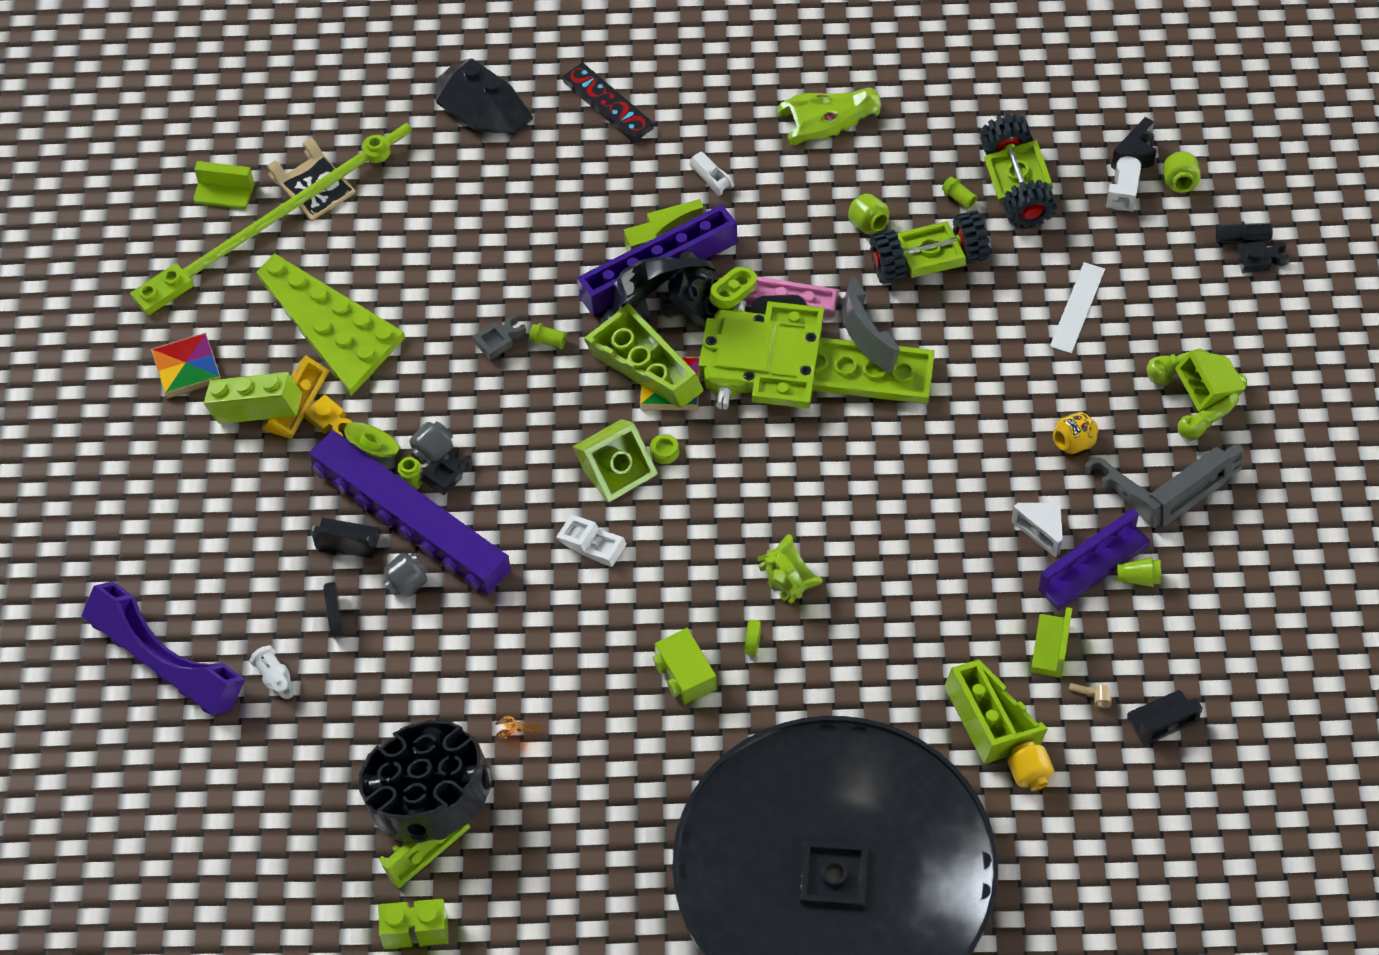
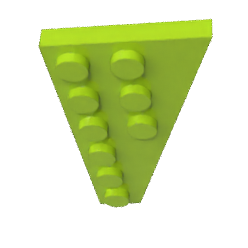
M275 253L256 272L258 279L280 303L286 315L298 326L301 334L319 357L328 364L334 376L342 382L350 396L358 390L405 339L402 330Z

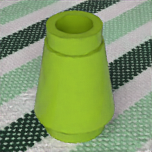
M1153 557L1118 564V582L1154 587V584H1162L1161 560H1153Z

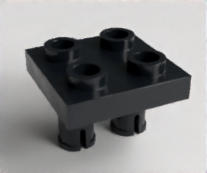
M691 251L683 252L680 258L698 259ZM680 269L675 277L669 279L668 290L671 294L670 300L663 301L664 305L661 307L663 315L666 318H671L676 315L686 314L702 331L705 330L707 318L713 319L715 317L717 307L710 301V292L712 285L719 278L709 270L707 279H696L689 289L684 269Z

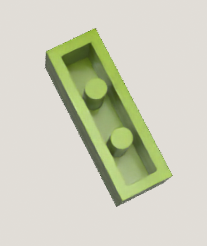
M288 372L210 380L204 405L218 424L297 416L302 392Z

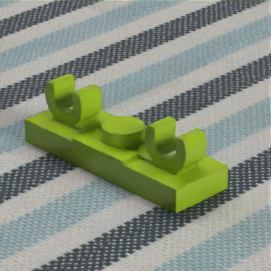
M468 823L449 834L443 840L405 843L401 848L394 845L392 847L394 853L388 859L381 856L379 860L391 883L399 889L471 827Z

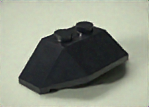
M472 58L455 62L437 77L436 103L475 131L489 133L507 132V135H516L533 120L532 114L513 87Z

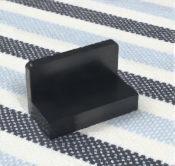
M323 517L320 526H312L311 529L316 549L373 559L381 534L379 527Z
M1177 690L1128 712L1127 719L1142 744L1146 746L1199 722L1203 707L1197 698L1188 701L1183 692Z

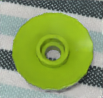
M352 422L348 423L344 429L345 436L349 441L370 457L374 455L393 457L396 456L399 450L398 443L390 435L372 425Z

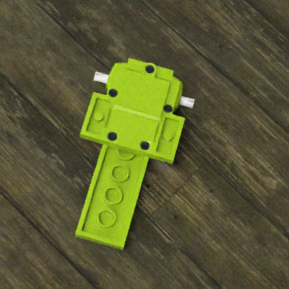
M742 300L741 304L738 303L734 306L733 310L720 309L713 319L707 318L698 365L699 378H703L706 388L718 396L716 407L719 409L722 408V403L723 409H727L729 398L735 397L736 394L751 392L752 402L807 409H810L812 391L928 404L935 350L898 346L900 351L893 372H886L867 358L853 341L821 337L824 307L768 301L766 314L745 312L746 301Z

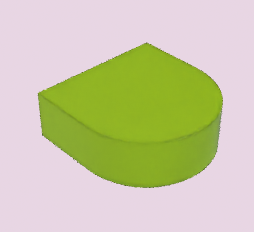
M750 619L748 621L744 647L746 655L757 656L761 637V621Z

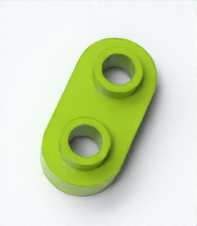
M747 267L732 269L712 285L710 292L711 303L721 309L733 308L755 290L756 273Z

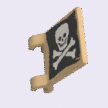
M313 138L303 143L306 149L304 154L309 160L287 174L276 160L267 165V169L270 171L268 173L270 179L275 184H278L290 198L336 169L324 156ZM343 177L300 205L299 209L312 222L356 194V190Z

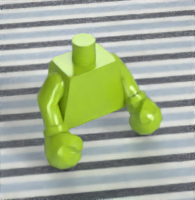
M1200 348L1178 356L1172 354L1170 356L1155 357L1149 360L1146 367L1149 380L1154 384L1164 386L1170 384L1172 376L1178 373L1199 412L1193 416H1183L1177 425L1179 435L1188 441L1198 439L1207 428L1212 426L1213 422L1227 415L1239 402L1238 397L1247 387L1246 376L1236 372L1229 358L1209 353Z

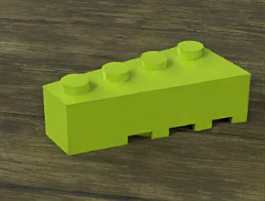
M629 303L584 338L593 357L679 408H683L704 391L696 373Z

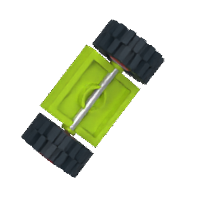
M1010 113L1005 114L1004 118H1001V115L996 117V121L989 120V126L984 125L982 127L983 131H980V139L986 154L984 161L999 205L1003 204L1009 223L1013 224L1016 228L1021 226V229H1026L1027 225L1033 228L1036 223L1041 225L1044 223V219H1051L1050 214L1054 215L1056 212L1057 204L1051 190L1053 189L1052 181L1037 140L1033 141L1025 117H1019V114L1015 113L1012 117Z
M975 210L955 215L953 217V231L948 221L899 233H896L895 230L871 235V258L874 262V270H876L879 282L887 284L904 280L906 277V267L911 278L988 260V257H990V246L988 243L990 241L987 237L988 231L987 228L985 229V222L982 220L981 213Z

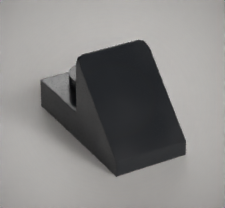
M1144 117L1114 149L1111 168L1116 170L1118 160L1125 156H1131L1139 160L1141 168H1148L1154 165L1157 150L1150 146L1154 139V134H1152L1154 121Z

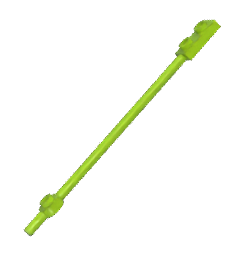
M405 123L385 137L382 135L367 137L362 143L363 151L184 269H181L177 263L173 264L130 292L132 300L147 317L194 287L190 278L367 161L371 163L385 161L390 156V146L412 132L410 125Z

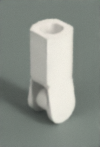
M701 151L691 158L690 167L709 185L717 196L722 195L723 190L726 188L731 189L734 187L731 177L722 171L704 152Z

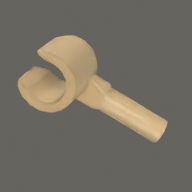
M1070 683V691L1094 697L1095 706L1099 708L1111 707V690L1107 685H1098L1093 688Z

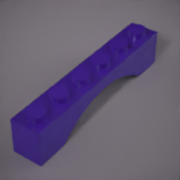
M114 581L93 586L81 616L90 622L94 629L106 634L115 645L126 649L134 655L138 662L146 664L154 670L159 678L168 681L178 689L180 694L191 698L199 704L204 712L216 715L232 710L245 681L242 676L224 663H197L177 655L158 640L148 627L133 595Z

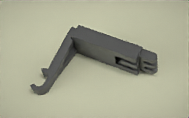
M1234 444L1223 452L1216 446L1152 493H1149L1121 474L1102 458L1090 459L1085 464V474H1091L1093 470L1102 471L1106 475L1102 478V488L1111 486L1153 528L1158 525L1164 528L1228 482L1230 477L1242 469L1243 447L1240 444Z

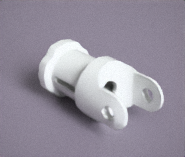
M270 645L257 649L251 655L249 662L253 667H257L262 674L264 685L277 691L283 699L292 698L295 690L290 683L289 670L285 665L280 664L275 656V649ZM290 690V693L286 695L285 692Z

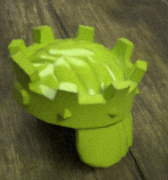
M787 534L782 539L777 548L772 551L767 550V554L757 557L758 561H764L758 564L761 572L766 571L769 579L767 583L771 588L774 587L781 592L779 596L784 602L790 597L788 603L792 604L797 597H802L805 589L813 588L823 582L821 577L816 576L807 568L794 547L793 537L790 534Z

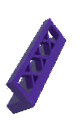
M1132 508L1042 571L1038 588L1041 594L1059 611L1117 570L1118 564L1127 563L1148 548L1150 540L1136 527L1139 513Z

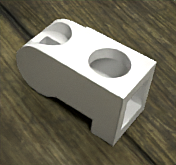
M1125 156L1118 160L1114 176L1116 184H1109L1106 208L1133 212L1141 170V163L1136 158Z

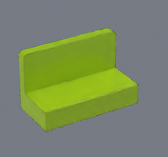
M197 161L194 169L198 181L193 197L195 204L247 209L255 185L250 167Z
M1066 607L1064 618L1045 614L1039 615L1030 673L1061 678L1072 608Z

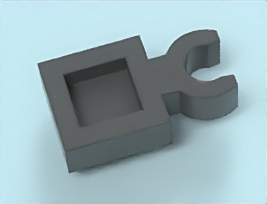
M514 314L507 317L504 325L501 327L495 321L473 335V342L491 361L513 347L512 338L518 339L526 334V327L524 324L517 328L512 327L518 323L517 316Z

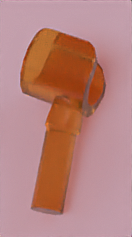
M504 716L495 723V725H504L506 727L505 730H500L496 734L500 739H506L514 732L541 731V723L516 722L511 716Z

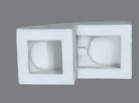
M570 515L556 537L559 542L572 550L610 567H613L626 546L624 537L599 530L596 522Z

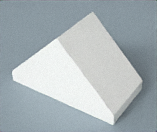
M1017 503L1013 506L1011 522L1057 558L1060 555L1063 540L1060 503Z

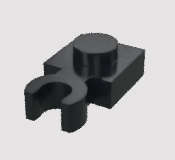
M1265 241L1237 244L1236 253L1242 273L1270 270L1271 263L1277 266L1287 265L1290 256L1278 254L1285 252L1286 243L1278 242L1268 248Z
M455 447L450 451L449 459L445 460L441 457L428 466L421 473V481L442 495H445L462 479L463 471L470 467L471 456L468 455L464 459H457L460 448Z

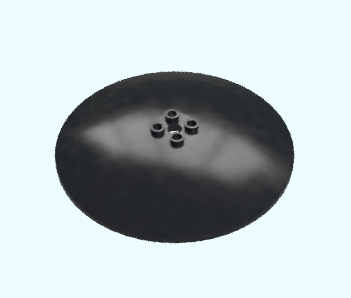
M817 716L792 720L764 729L737 744L712 765L700 779L682 811L673 846L672 872L680 914L687 931L703 955H971L983 936L991 917L997 891L998 854L988 815L978 795L955 765L939 751L906 731L885 723L849 716ZM836 868L843 873V877L838 881H831L825 876V873L829 869Z

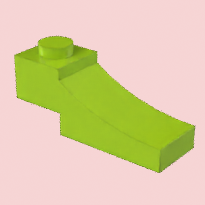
M698 199L647 213L648 223L624 229L627 252L703 214L704 209L701 200Z

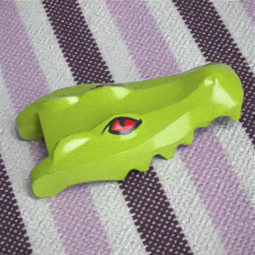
M864 88L849 93H805L782 102L777 107V111L781 117L793 114L798 128L789 132L787 137L790 145H798L808 140L829 139L832 135L838 136L842 129L848 131L852 125H857L860 118H865L869 114L878 116L881 109V99L876 90L872 88Z

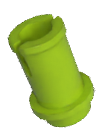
M949 177L942 186L944 195L952 197L966 210H969L978 199L976 194H973L961 184L959 178Z
M543 323L533 324L529 333V340L533 341L535 345L542 343L559 349H563L567 338V332L544 327Z
M406 457L398 464V473L405 482L418 490L420 488L419 484L422 485L420 477L421 464L415 458Z

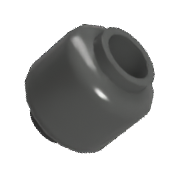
M426 422L410 438L409 442L413 449L411 452L412 457L422 465L425 462L432 464L441 457L444 458L453 448L451 440L453 435L440 422Z
M401 553L385 566L384 575L387 580L383 583L394 596L400 593L404 597H410L427 582L428 578L425 573L429 570L414 553L411 555Z

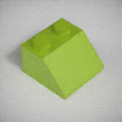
M621 419L573 446V450L585 474L607 502L616 499L658 474L635 424L627 420Z

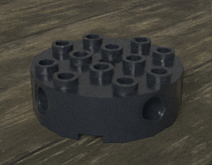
M428 720L405 726L392 733L393 739L387 741L382 747L377 745L367 755L359 773V792L375 824L382 833L404 843H422L430 840L445 839L449 834L468 824L483 809L491 789L490 769L479 743L471 734L463 731L461 726L449 721Z

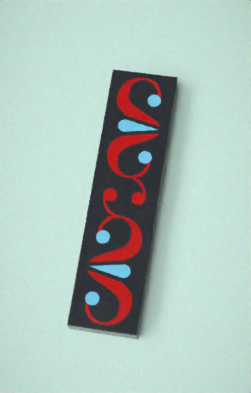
M583 62L562 76L563 83L633 143L654 129V123Z

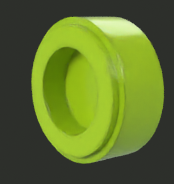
M658 435L650 443V455L659 464L672 463L679 456V443L671 435Z

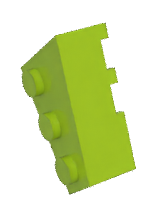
M980 660L951 668L944 688L983 764L1010 757L1012 755L1011 750L1025 742L1033 741L1035 745L1041 744L1048 728L1042 722L1037 723L1026 712L1027 707L1021 701L1017 702L1005 690L1006 686Z

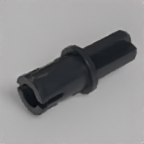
M1242 221L1241 224H1216V242L1241 241L1243 244L1245 241L1271 240L1273 237V227L1270 223L1245 224V221Z

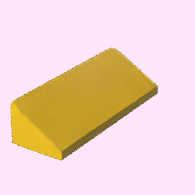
M305 355L291 375L302 392L297 416L266 419L262 429L292 439L304 418V411L311 406L330 370Z

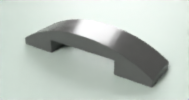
M850 277L842 303V318L845 328L855 345L867 358L886 372H893L900 349L889 331H877L863 308L866 293L856 277Z

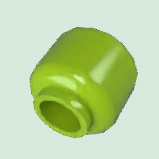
M1183 151L1176 152L1170 155L1164 162L1165 183L1172 191L1179 193L1189 192L1199 184L1201 179L1199 162L1193 154Z
M863 194L852 201L848 211V218L850 223L865 234L873 235L884 230L888 225L889 208L872 194Z

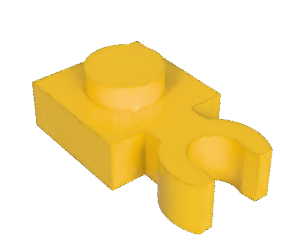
M323 395L304 411L305 419L324 435L330 430H334L344 437L340 431L345 429L348 423H352L350 419L345 418V411L326 395Z

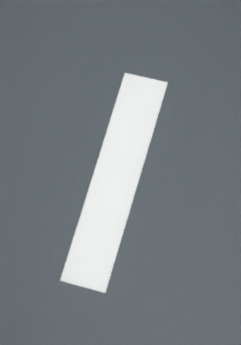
M1083 263L1050 347L1072 353L1105 268Z

